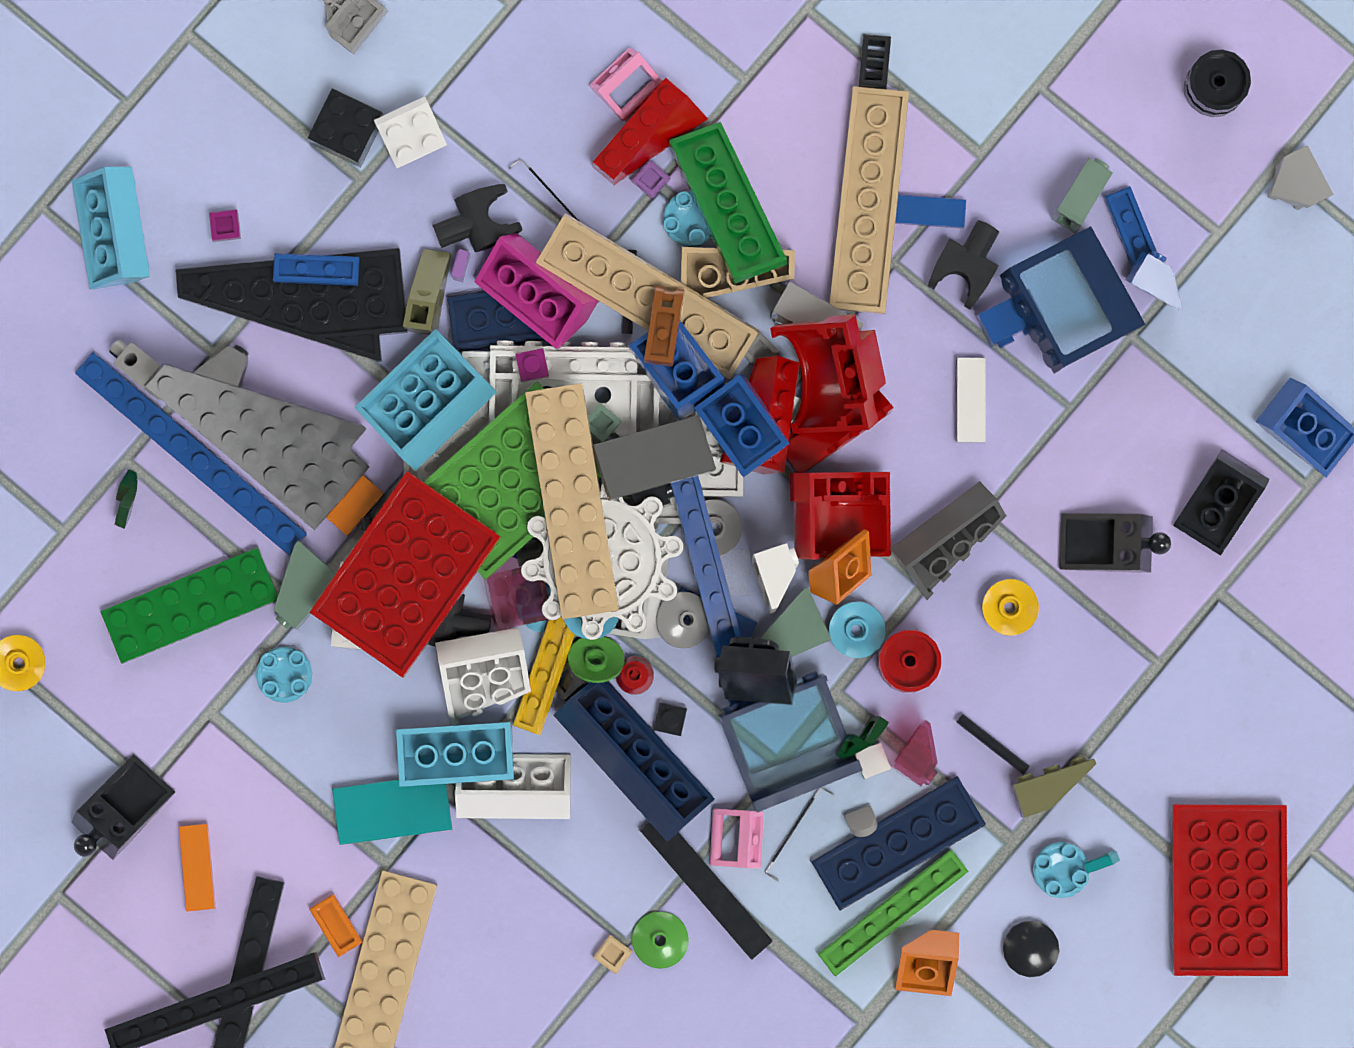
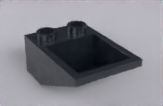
M1061 513L1060 570L1151 573L1152 552L1158 555L1167 553L1171 548V539L1163 532H1157L1152 535L1153 516L1145 514Z
M133 754L76 811L71 823L83 834L74 841L75 852L82 857H88L95 852L98 846L114 860L175 794V791Z

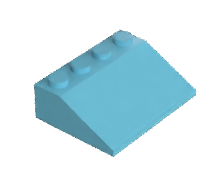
M435 329L354 408L391 448L416 471L497 391Z

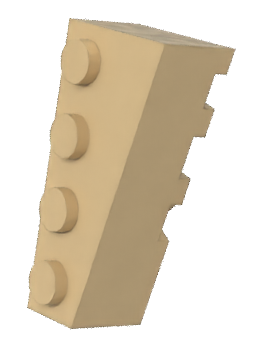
M682 247L681 283L705 298L791 280L794 279L795 250H783L787 258V265L734 284L717 248Z

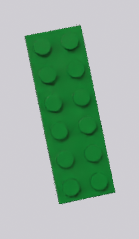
M719 122L669 140V147L734 284L787 265V258L722 123Z
M255 548L100 612L121 664H124L277 601L278 594L260 549Z

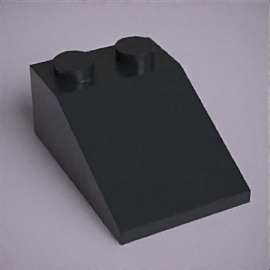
M1221 449L1173 526L1221 556L1265 490L1270 479Z

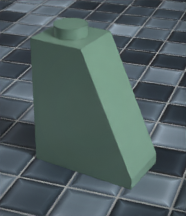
M1089 158L1051 219L1071 232L1076 233L1113 172L1108 170L1109 165L1100 159L1095 158L1093 161Z
M299 540L294 545L274 607V611L279 614L275 619L287 630L291 626L298 630L311 616L310 610L336 574Z
M809 588L802 590L760 639L774 641L778 644L780 650L790 651L791 657H794L830 641L831 637Z

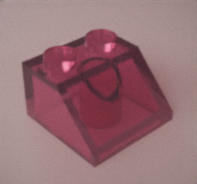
M522 567L493 573L487 580L483 578L495 632L549 620L542 612L543 604L549 599L545 581L526 580L521 573Z
M927 720L921 721L890 766L917 787H922L923 784L929 785L938 773L934 769L938 762L930 722Z

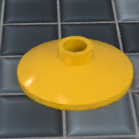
M1006 579L995 583L988 589L983 599L982 612L985 621L994 631L1002 635L1014 636L1024 633L1032 627L1039 613V603L1035 592L1026 583L1015 579ZM1006 603L1014 605L1015 610L1013 613L1005 611L1004 606Z
M11 635L0 640V686L10 691H25L35 686L41 680L46 668V658L41 646L32 638L24 635ZM18 658L24 661V666L21 669H17L14 665L15 660Z

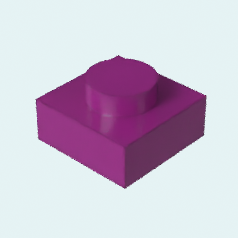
M238 210L209 213L213 242L241 239Z
M543 348L516 354L521 383L549 377Z

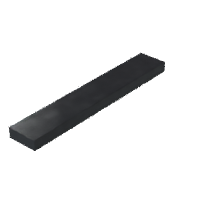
M650 822L640 830L644 837L751 960L773 942L679 832L667 842Z

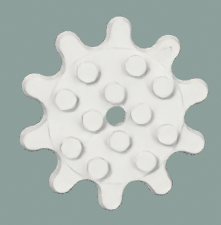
M602 484L601 499L619 611L581 616L583 622L582 633L587 639L595 640L602 635L605 621L611 617L620 618L628 630L640 632L645 628L647 621L642 611L643 602L649 597L670 601L677 594L676 584L663 575L661 567L666 559L679 556L682 553L683 542L677 536L663 537L656 533L654 521L663 509L662 502L657 497H648L638 506L628 505L623 500V497L608 501L604 485ZM535 516L530 519L527 528L533 537L538 538L542 542L543 552L539 558L526 561L521 568V573L526 580H543L548 583L551 595L543 604L542 612L547 619L556 620L561 617L546 518Z

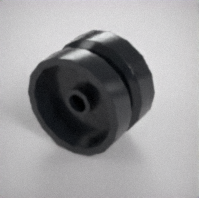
M1224 49L1211 50L1200 56L1188 71L1184 82L1185 97L1190 106L1198 113L1208 117H1222L1233 112L1248 95L1251 86V76L1245 61L1236 53ZM1217 81L1222 84L1220 87L1215 85Z

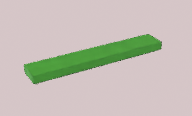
M950 849L820 951L818 956L836 977L969 871L953 850Z

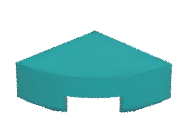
M1111 851L1103 854L1101 857L1085 862L1084 866L1089 874L1114 865L1120 861L1117 851Z

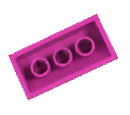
M514 233L499 237L474 283L554 348L559 349L587 322L599 301L537 264L536 261L541 252L519 234Z

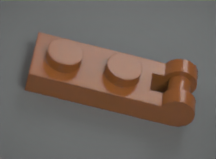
M656 286L644 363L673 367L685 290L676 289L675 291L665 290V287ZM663 301L672 302L673 307H662Z

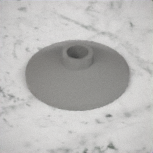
M707 500L705 502L711 524L716 523L720 528L719 532L714 534L719 555L730 552L738 544L742 535V521L739 513L729 503L721 500Z
M677 592L672 600L663 601L658 608L656 615L657 629L662 639L669 645L682 649L691 648L701 643L707 636L709 627L699 596L690 592ZM685 615H688L691 619L689 625H685L683 622Z

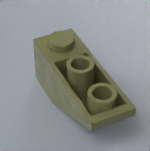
M423 249L405 312L403 327L409 332L430 335L435 329L438 330L451 253Z
M1085 755L1070 760L1071 766L1062 769L1057 764L1044 768V774L1033 777L1032 773L1017 777V783L1012 784L1011 787L1021 817L1025 818L1052 809L1096 765L1095 759L1087 760Z

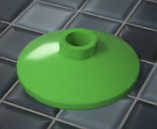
M601 637L595 640L581 638L571 646L568 653V664L571 671L580 679L592 683H602L610 681L619 675L624 665V653L621 647L610 638Z
M653 912L644 916L635 926L632 935V945L637 957L647 966L658 969L668 968L677 964L684 957L689 943L688 932L683 922L668 912ZM663 935L666 938V943L663 946H658L655 943L656 936Z

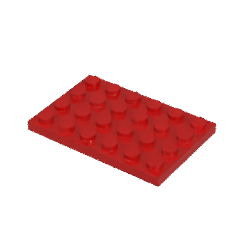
M407 471L309 613L404 678L502 536Z
M1172 804L1173 976H1288L1287 805Z

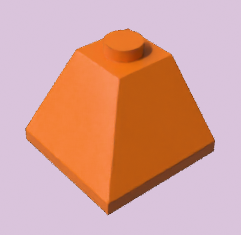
M862 530L809 570L808 577L812 594L837 605L872 576L869 531Z
M930 930L902 947L895 990L952 996L959 960V933Z

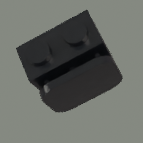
M734 637L730 640L729 646L722 645L721 655L716 656L714 670L715 673L719 674L718 684L719 688L723 689L725 699L785 705L793 704L797 678L790 651L780 650L778 644L774 641L759 638Z

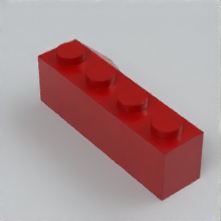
M665 78L592 162L593 168L615 186L642 167L649 159L662 153L669 147V140L688 134L691 130L706 122L708 118L684 92Z
M781 356L757 358L749 378V383L762 399L789 442L800 362ZM788 446L753 470V472L760 474L784 473ZM722 453L719 462L735 466L727 454Z
M878 390L873 394L879 422L889 415L894 407ZM866 430L803 433L799 435L792 432L789 435L790 444L788 445L786 460L795 473H806Z

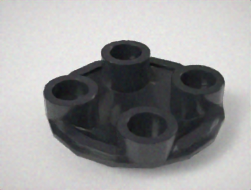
M1025 921L1013 926L1006 935L1003 944L1004 958L1009 968L1018 975L1029 978L1042 976L1049 972L1056 964L1060 952L1059 942L1053 930L1044 923L1037 921Z

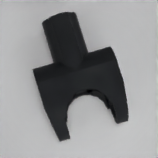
M506 185L487 186L457 197L454 201L460 215L432 225L441 248L469 238L474 252H480L494 247L501 236L520 233L523 230L520 222L509 225L507 223L497 224L488 216L491 204L498 197L508 192Z
M977 220L964 245L949 239L936 262L927 287L934 290L939 281L941 282L944 277L951 274L962 276L966 280L969 289L968 299L964 307L970 310L986 290L999 266L986 259L999 231L990 224Z
M462 594L427 645L436 647L435 643L457 639L458 635L469 637L489 633L492 615L463 610L465 594Z

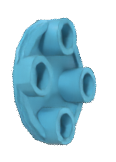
M691 191L680 192L670 200L665 207L663 222L664 228L672 240L679 245L693 247L700 246L711 239L712 236Z
M280 647L272 649L261 657L257 666L256 679L260 690L266 697L275 702L288 703L298 700L307 692L312 682L313 672L310 662L302 652L294 648Z
M1066 842L1052 843L1043 848L1035 858L1033 867L1035 881L1040 889L1050 897H1072L1080 892L1089 881V874L1084 866L1088 859L1083 851L1073 844Z

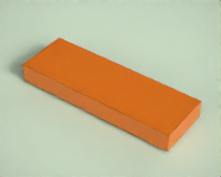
M208 824L180 826L179 836L186 912L216 909Z

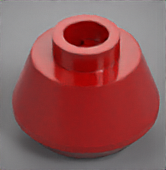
M639 656L627 657L624 659L621 672L616 676V682L628 694H641L652 685L654 671L646 659Z

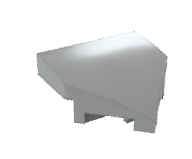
M324 0L327 14L326 28L330 32V37L353 55L388 12L376 0Z
M1308 145L1281 158L1280 163L1274 167L1275 177L1272 188L1268 192V198L1280 199L1293 205L1294 209L1300 210L1303 207L1309 208L1334 195Z

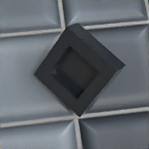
M567 661L556 691L563 701L567 702L573 695L585 687L588 682L577 677L571 671Z
M659 703L654 731L681 736L687 709Z

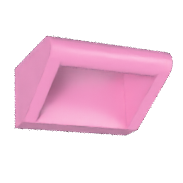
M629 47L589 86L624 122L647 100L662 80L640 53ZM640 67L652 80L620 109L609 94Z
M713 809L710 865L761 868L764 812ZM724 815L740 816L738 861L721 860Z

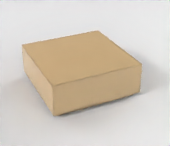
M609 935L593 958L614 974H617L633 951L615 937Z

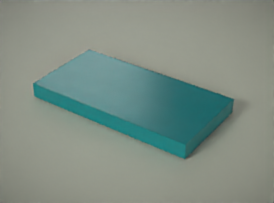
M399 780L332 789L339 845L453 830L447 784L400 787Z

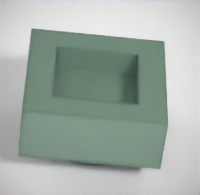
M601 403L588 416L590 431L601 442H605L610 437V434L622 423L618 417Z

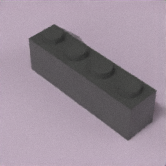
M979 481L892 546L890 550L924 598L928 600L934 594L932 589L940 580L944 583L951 576L949 571L959 560L964 562L970 556L972 546L976 542L982 543L1007 515L997 498Z

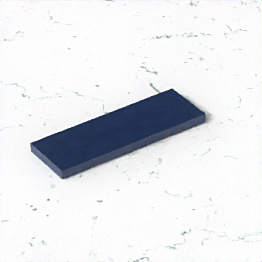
M956 776L877 822V828L872 834L865 837L854 836L814 859L811 863L839 911L984 827L986 823L959 777Z

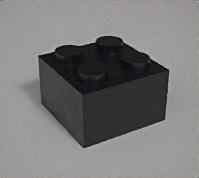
M332 88L307 139L311 145L361 168L379 132L374 120L384 114Z

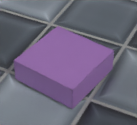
M649 159L631 182L653 200L669 182L671 177Z
M461 249L457 251L451 272L453 280L463 282L470 259L468 251Z

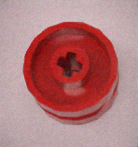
M903 630L890 636L881 646L877 656L878 671L882 680L892 689L902 693L917 692L929 687L938 677L941 669V653L936 642L927 634L917 630ZM908 656L914 657L913 662L915 664L912 667L907 666L904 662Z

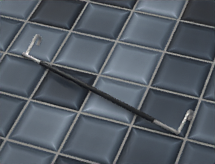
M520 158L517 162H515L514 164H512V165L509 167V170H510V169L513 168L512 166H514L515 164H517L519 161H522V162L529 168V170L532 172V174L543 184V186L553 195V197L564 207V209H565L574 219L578 220V219L576 218V216H575V215L566 207V205L555 195V193L544 183V181L533 171V169H532L531 167H529V166L525 163V161H524L522 158Z
M820 787L814 795V797H812L811 801L801 814L800 818L790 831L789 835L787 836V838L777 851L776 855L772 859V862L765 871V874H767L777 882H779V880L768 874L767 871L769 870L772 863L776 860L779 853L781 852V850L791 837L792 833L802 820L803 816L813 803L820 789H823L832 796H835L833 793L829 792L823 787Z

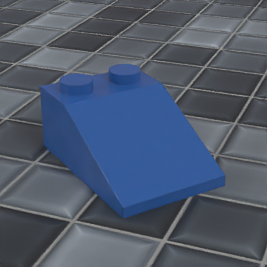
M681 321L673 367L644 363L648 332L629 344L630 350L678 421L695 411L694 407L725 385L724 377Z
M739 374L694 407L742 477L747 476L790 444L762 399L743 375Z
M1293 378L1288 379L1256 421L1273 438L1326 478L1354 443V427L1310 387Z

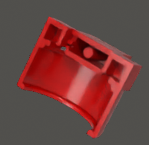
M856 314L829 316L825 321L777 324L770 328L772 338L780 335L791 342L801 366L802 398L799 411L791 423L794 434L870 430L878 423L873 394L886 384L875 330L859 331Z
M890 472L790 473V501H794V549L798 559L814 560L826 557L864 529L869 531L870 557H889L891 555Z

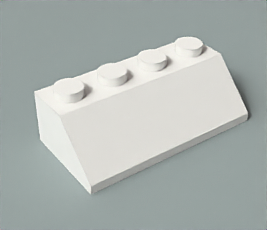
M787 543L756 553L751 560L769 614L774 613L778 608L799 564L795 549H789Z
M513 754L514 779L456 783V818L570 819L571 755Z

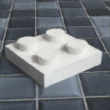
M425 96L374 120L396 169L447 145Z

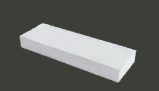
M957 358V443H985L986 358Z

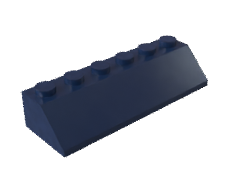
M609 681L588 683L553 715L667 842L715 800Z

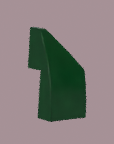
M128 470L121 480L116 500L120 501L114 525L125 529L130 519L137 492V473Z
M870 716L859 737L855 734H847L836 756L846 759L871 746L883 733L889 722L881 716Z

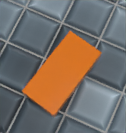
M362 475L326 518L345 535L349 536L361 522V518H365L385 494Z
M334 894L309 909L338 958L363 943V940Z

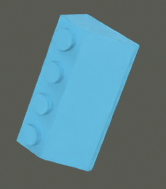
M103 167L73 179L72 186L89 289L94 290L124 285L150 277L132 167Z
M511 722L396 730L400 787L514 779Z

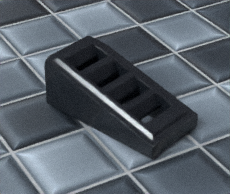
M863 34L859 87L887 89L891 36ZM868 46L885 47L884 51L868 50ZM867 57L884 59V61H870L867 60ZM866 69L883 70V72H866Z

